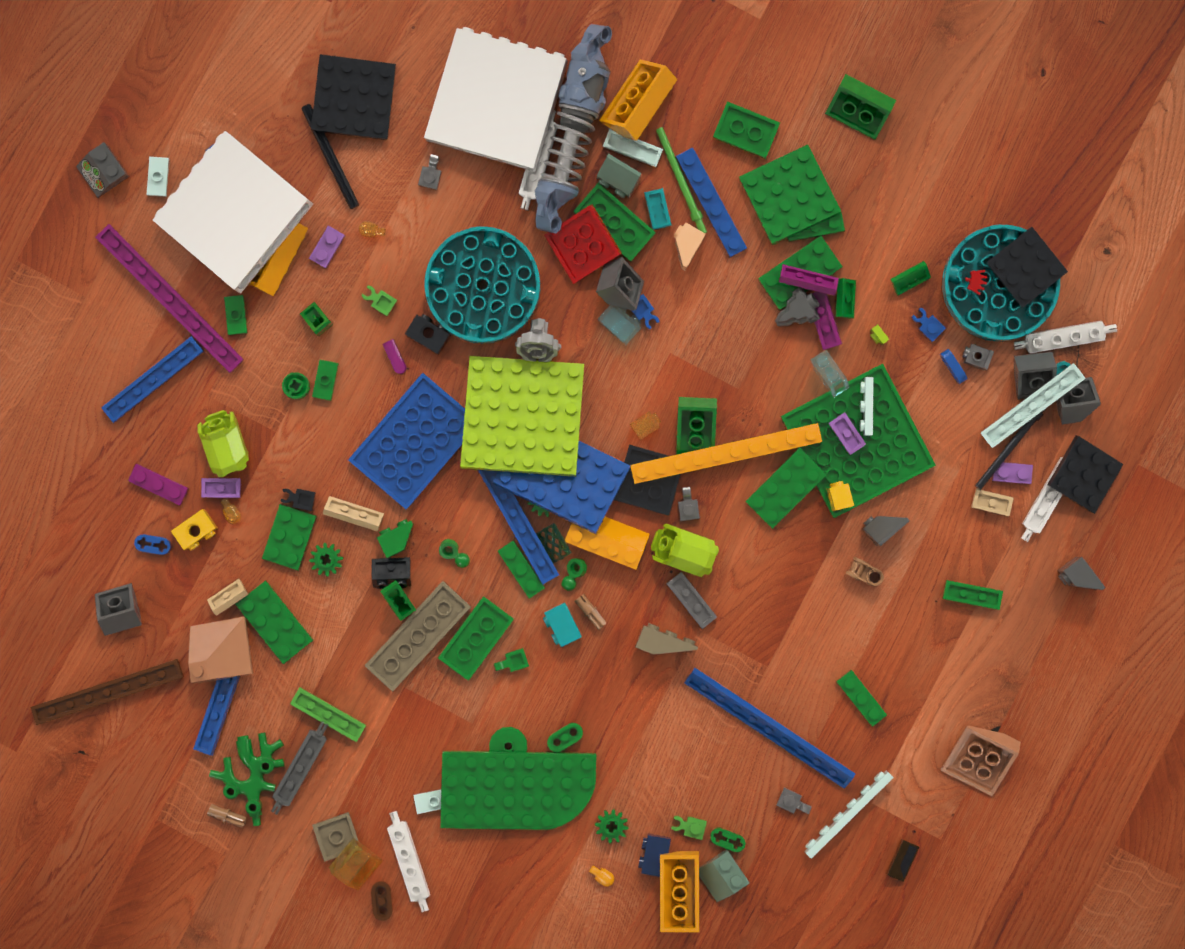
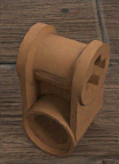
M853 557L854 561L849 571H846L845 574L871 586H878L883 582L884 576L879 569L857 557ZM872 572H877L880 576L877 583H872L869 579Z

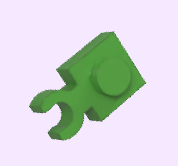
M368 285L367 288L371 290L372 294L370 296L362 294L361 296L367 301L372 300L371 307L388 317L398 300L382 290L377 294L375 289Z
M674 816L675 820L680 821V825L678 827L671 826L672 830L679 831L683 829L684 836L703 839L706 820L688 816L687 821H684L682 817Z

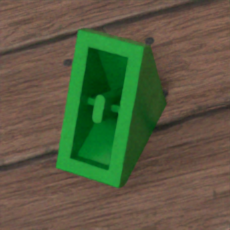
M315 302L300 313L317 336L323 334L333 325Z

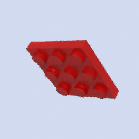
M593 204L563 222L559 232H547L544 234L573 284L622 254Z

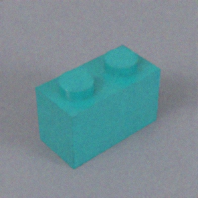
M565 602L544 612L546 616L543 617L547 628H552L554 634L551 636L556 645L560 644L563 647L582 637Z

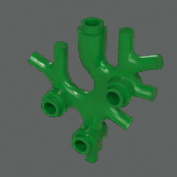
M266 732L258 733L261 750L259 757H255L253 754L249 735L237 737L238 755L244 765L250 769V777L247 780L240 781L236 779L233 774L231 757L223 758L224 771L210 770L209 777L219 779L225 783L223 794L226 798L234 799L240 794L246 796L248 802L245 809L249 817H252L253 826L261 825L260 815H262L261 810L263 807L262 802L259 800L261 791L275 792L276 788L275 784L266 782L263 779V775L270 773L274 768L285 766L284 759L274 760L272 758V754L284 746V743L279 739L273 744H268ZM265 762L269 764V769L263 767ZM229 788L234 790V794L228 792ZM251 804L256 805V810L251 809Z

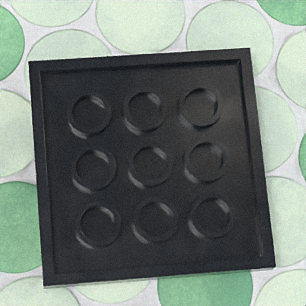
M320 54L311 131L387 140L396 64Z

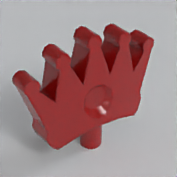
M973 270L970 272V278H965V281L969 282L968 290L981 295L978 290H984L985 288L980 285L987 284V282L981 279H986L987 276L980 273H984L985 270Z

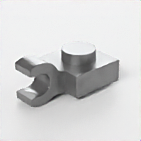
M431 154L429 166H422L418 182L419 186L437 190L442 172L436 170L439 156Z
M683 487L684 501L678 502L680 521L700 519L697 499H691L690 487Z
M785 787L776 804L792 813L797 808L809 814L812 806L800 801L802 795Z

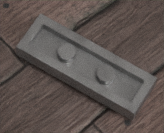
M682 572L667 583L702 629L717 618Z

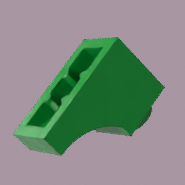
M396 580L380 591L400 621L416 611Z

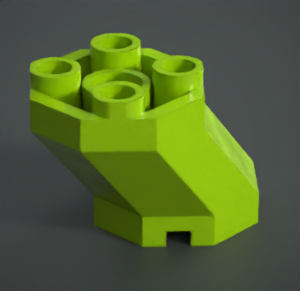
M222 410L208 415L205 418L206 422L203 425L200 422L197 427L212 472L217 474L218 477H224L231 472L244 470L247 467L246 462L249 461V455L234 413L230 412V414H227L226 411Z
M664 524L665 528L663 530L658 529L651 544V550L655 551V556L652 555L653 560L700 577L705 574L709 575L712 572V566L719 552V548L715 545L714 540L670 524Z

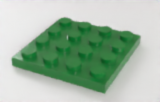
M808 144L739 176V180L771 245L779 243L841 213V209Z

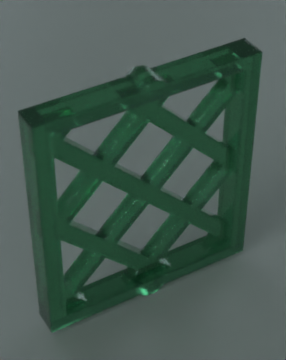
M555 523L536 533L552 563L562 560L572 553ZM548 535L552 536V541L548 539ZM555 538L559 540V545L555 543ZM548 543L552 544V549L548 547ZM555 546L559 548V553L555 551Z

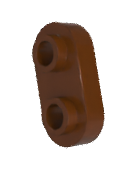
M379 881L371 889L372 907L375 918L384 921L389 919L393 912L391 888L388 883ZM378 888H384L385 893L379 894ZM380 907H385L387 912L381 913Z

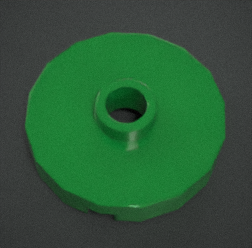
M503 727L497 730L492 735L489 743L490 751L526 752L528 748L526 737L519 729L514 727ZM508 742L512 744V748L509 750L505 748V744Z

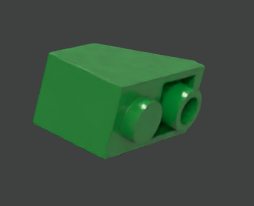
M405 519L397 523V528L391 530L389 527L379 532L381 536L377 537L386 558L392 557L406 549L414 526L413 521L408 522Z

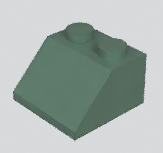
M608 154L596 179L599 180L598 183L603 187L608 188L610 186L615 189L614 193L618 196L630 198L641 179L642 173Z
M725 849L699 867V877L716 902L735 894L750 883L728 849Z

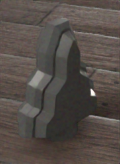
M798 287L792 292L793 297L787 301L786 308L780 311L775 322L777 326H789L795 322L803 324L820 320L816 310L819 307V302L812 293L807 295L801 287Z

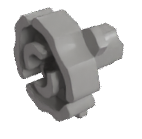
M541 318L532 320L530 332L523 333L515 342L517 354L521 355L524 360L536 361V358H538L539 362H550L552 358L558 355L561 345L557 339H554L553 335L547 333L548 322Z

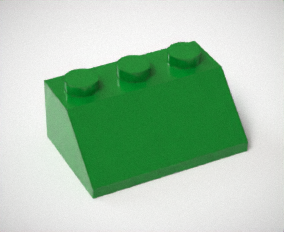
M845 74L825 114L876 140L896 100Z

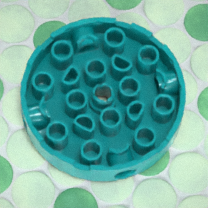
M992 225L977 230L955 247L945 264L942 277V291L947 309L964 330L978 338L1002 342L1023 337L1040 327L1056 306L1060 293V279L1021 308L1005 287L1000 288L997 285L998 278L986 264V262L1027 231L1026 229L1013 225ZM973 270H985L984 273L980 274L987 276L986 279H981L987 282L986 285H980L985 288L984 290H978L981 295H977L967 289L969 282L965 281V278H970V272Z
M472 227L451 235L435 250L425 273V295L434 317L449 333L472 343H494L514 335L531 319L539 301L540 276L531 252L515 236L493 227ZM480 280L488 282L486 289H478L477 284Z

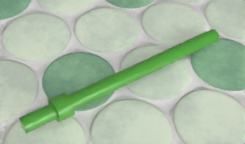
M661 127L656 132L689 207L692 222H695L698 230L707 233L702 221V213L697 209L665 131Z

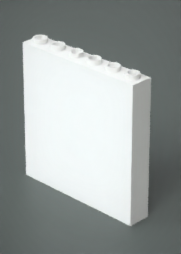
M463 27V29L457 28L424 135L425 140L536 172L558 99V93L567 69L568 60L564 58V54L558 52L550 54L546 53L547 50L540 47L532 49L522 42L513 44L504 37L495 39L489 33L481 32V34L474 33L473 29Z
M224 131L223 134L216 138L215 144L204 153L202 160L194 165L189 176L181 181L176 192L168 197L167 203L163 208L156 212L153 221L230 287L242 293L312 207L313 203L232 135Z

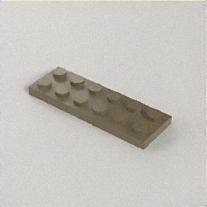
M442 581L365 664V667L393 692L471 606Z

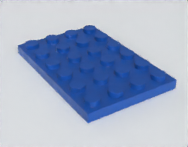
M422 373L348 461L407 510L462 446L465 408Z
M579 441L576 477L498 471L493 484L596 534L631 466Z

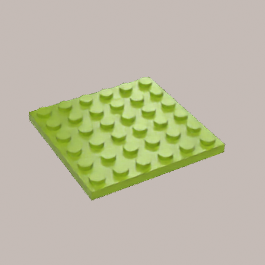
M470 356L460 468L576 477L584 364Z

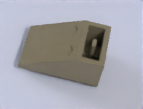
M648 623L647 626L643 625L635 644L636 648L653 655L698 649L695 641L686 637L683 640L678 639L676 633L668 630L663 633L659 631L660 627Z

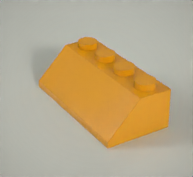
M640 59L599 121L621 136L637 141L672 89L677 78L665 65Z
M298 223L251 280L249 285L274 296L302 240L305 238L308 228Z
M605 517L596 534L571 523L564 542L636 570L650 534Z
M677 851L660 855V932H699V851Z

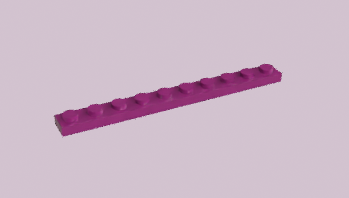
M110 224L95 237L229 373H232L244 361Z

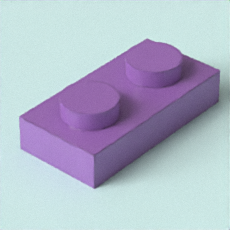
M327 226L309 259L327 268L345 235Z
M845 412L828 423L849 455L866 445Z
M1003 462L993 474L992 481L1031 484L1033 465Z
M201 478V497L241 498V479Z

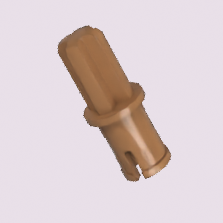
M585 594L574 601L584 612V617L587 616L598 630L606 625V621L596 610L597 607L590 603Z
M211 804L207 816L222 820L224 824L227 822L243 827L246 823V817L231 812V809L226 810L214 804Z

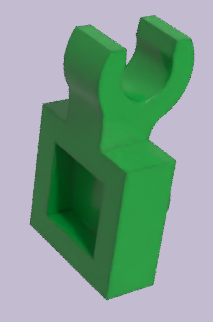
M523 648L506 653V660L494 663L496 671L509 667L510 672L529 667Z

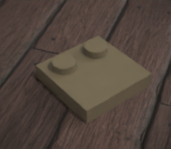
M349 812L312 825L324 862L361 849Z

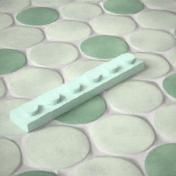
M1074 363L983 430L981 432L982 436L992 448L1086 378Z
M882 771L874 777L875 782L871 786L866 785L860 791L862 795L857 800L853 798L846 805L848 809L843 813L839 812L832 819L834 822L829 827L826 825L819 832L820 836L816 840L812 839L806 844L805 847L807 849L804 852L812 859L894 777L888 771L884 773Z

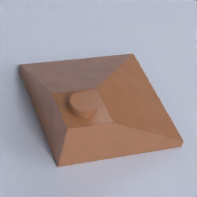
M245 617L190 626L188 665L191 683H204L253 674Z
M967 725L943 764L941 771L993 796L1018 756L1021 742L1004 733Z

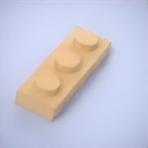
M329 496L323 510L324 515L374 531H378L384 513Z

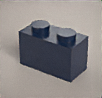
M649 833L647 838L643 837L641 849H645L644 857H640L638 868H641V874L660 877V855L669 853L670 837Z

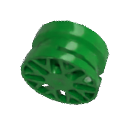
M292 372L284 378L282 389L288 397L295 400L302 399L309 393L310 382L305 375Z

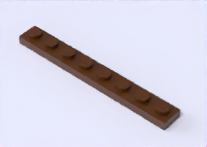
M175 659L30 708L36 725L184 676L179 660Z

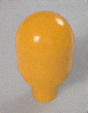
M595 866L590 868L589 872L595 875L594 879L601 885L609 887L614 883V875L607 869H598Z

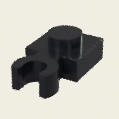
M283 489V492L289 494V498L287 500L281 499V502L290 503L293 501L294 508L313 511L316 492L296 489V494H294L290 489Z

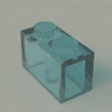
M610 305L598 318V321L627 346L642 329L640 326L641 322L634 315L628 316L625 313L627 309Z
M827 350L810 360L814 371L833 398L849 388L847 378Z

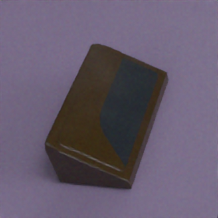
M901 839L886 874L904 882L919 846Z

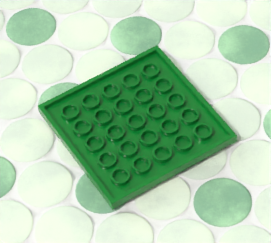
M884 364L780 416L787 430L818 423L822 442L798 447L797 450L801 448L827 474L816 486L833 518L936 466ZM865 377H873L872 436H863V432H860V420H863V412H860V401H864V393H860V383L864 382ZM844 412L866 443V445L851 455L848 454L828 424ZM843 481L844 484L848 483L854 506L832 511L826 489L831 488L830 484Z

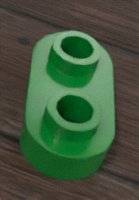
M578 723L567 724L549 736L547 740L549 749L553 752H561L582 738L583 729ZM576 729L577 734L572 736L570 730ZM554 739H559L561 741L560 745H554Z

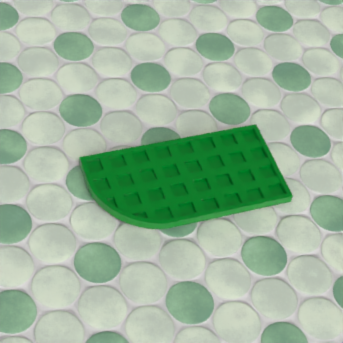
M442 751L440 828L548 830L560 827L578 816L590 801L596 784L597 754Z

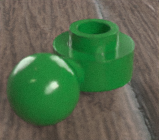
M445 539L441 542L439 554L443 558H454L455 564L459 568H465L470 563V558L466 553L458 552L459 546L456 541Z
M574 558L568 562L567 572L569 576L564 577L561 582L564 590H574L577 585L576 578L586 574L587 564L583 559Z

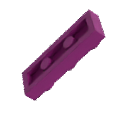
M783 264L779 282L835 296L839 278Z
M822 292L812 293L819 302V307L816 310L820 320L815 321V325L823 350L842 345L828 295Z
M139 464L135 465L128 479L129 482L180 506L189 488Z

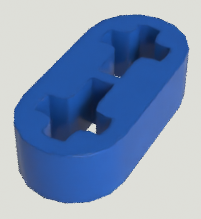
M947 349L940 353L941 359L956 382L961 384L968 378L952 352Z
M142 534L137 536L134 541L136 549L141 552L165 555L172 548V544L167 538ZM144 537L146 538L145 541L152 542L151 546L146 545L143 549L142 545L139 544V540H143ZM164 541L167 549H163V552H161L159 547H154L155 543L161 544Z

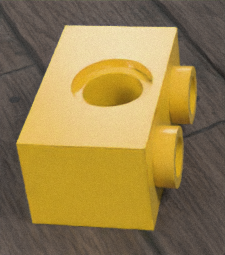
M843 481L830 484L831 488L826 489L832 511L854 506L848 483L844 484Z
M202 509L171 532L183 550L189 549L192 551L200 545V540L203 538L208 540L216 534L215 530L218 527L207 511ZM194 526L200 528V534L197 537L191 534V529Z

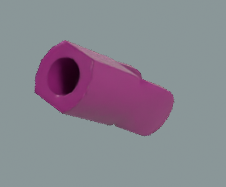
M392 339L383 343L394 371L403 374L407 367L395 340Z

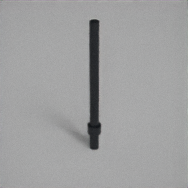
M1045 409L1025 423L975 484L978 490L984 487L1033 424L1041 419Z

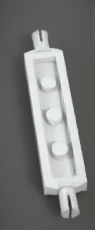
M555 110L536 172L525 169L519 190V195L524 197L521 209L525 207V210H528L530 201L536 199L534 190L537 187L539 178L542 177L540 174L546 171L547 165L544 164V161H548L550 157V152L547 149H552L554 140H551L550 137H555L557 128L553 126L556 124L553 122Z
M1096 321L1029 333L1025 335L1024 341L1014 342V349L1026 348L1028 353L1031 354L1104 341L1107 333L1117 332L1116 324L1105 326L1103 321Z
M1060 457L1022 522L1027 529L1021 539L1026 542L1029 541L1033 532L1040 533L1062 496L1061 493L1047 485L1062 457Z
M397 811L391 812L389 814L393 824L387 829L411 902L419 903L421 912L428 911L426 898L431 894L406 821L400 822Z

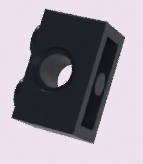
M416 314L405 335L439 355L451 335L447 333L448 331L441 324H438V326L432 324V319L428 316ZM432 328L434 335L431 338H425L423 335L425 329Z

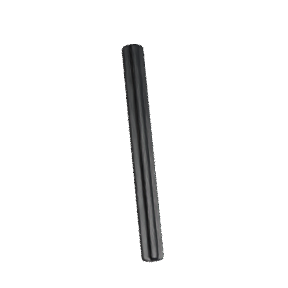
M307 104L301 109L311 128L313 108L310 104ZM312 131L349 208L354 209L358 207L359 203L325 133Z

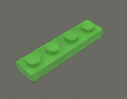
M299 687L290 703L320 722L324 721V724L327 723L329 727L355 742L358 741L366 727V724Z

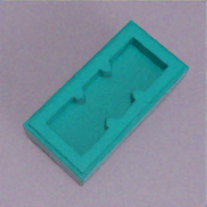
M663 188L644 192L652 229L657 230L672 226Z

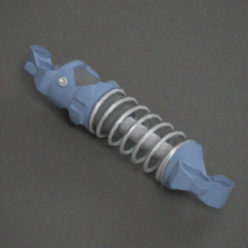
M589 25L584 32L581 42L571 52V60L566 74L567 81L560 87L558 93L561 112H557V115L561 116V125H553L555 128L565 130L564 138L550 137L551 140L562 143L560 150L547 149L548 152L559 155L557 163L544 161V164L555 167L554 175L541 173L542 177L539 178L537 187L534 190L538 204L536 227L541 231L559 232L562 221L558 216L557 210L569 200L577 197L579 193V188L568 181L582 180L581 175L571 169L585 168V164L575 157L589 155L588 151L579 145L592 143V140L584 135V133L595 131L591 123L598 119V115L606 103L604 90L607 87L611 71L604 62L600 48L611 40L612 30L609 26ZM579 137H582L587 141H579ZM576 149L584 153H576ZM573 161L580 164V166L572 165ZM572 174L578 178H571L569 175Z

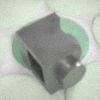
M970 344L969 347L966 346L962 357L965 358L963 363L985 371L989 367L994 351ZM977 352L981 354L979 360L974 357Z

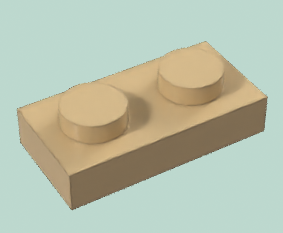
M975 489L971 508L1010 516L1014 498Z
M237 579L207 599L217 616L247 596L248 593L241 580Z

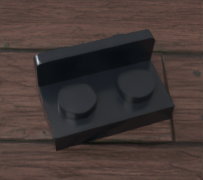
M410 557L372 559V583L374 588L384 589L395 580L401 588L412 586Z

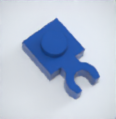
M642 294L639 298L637 310H631L638 321L644 318L645 326L648 329L652 328L649 325L650 319H654L656 323L660 322L657 316L650 313L654 308L644 294Z
M919 308L918 311L921 312L922 317L918 319L913 315L911 318L914 322L922 324L918 329L933 342L946 328L933 315L927 318L926 311L923 308Z

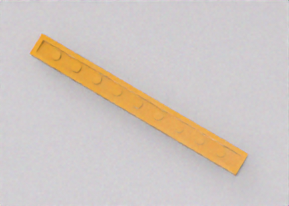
M817 423L630 466L634 484L816 444L822 442Z

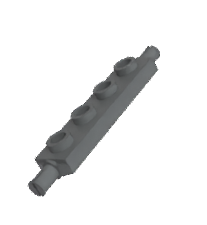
M321 721L317 731H309L272 797L276 803L271 812L278 815L283 805L290 806L326 743L327 738L323 734L329 725L327 723L324 725V721Z

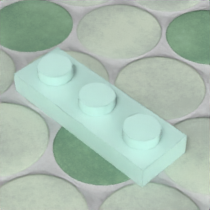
M865 377L864 382L860 383V393H864V401H860V412H863V420H860V432H863V436H872L873 377Z

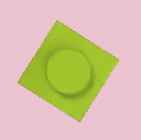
M878 324L870 330L872 333L870 336L876 344L880 343L883 345L889 340Z

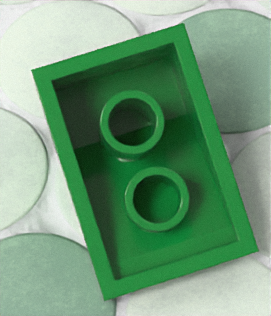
M679 397L676 455L715 446L717 398Z

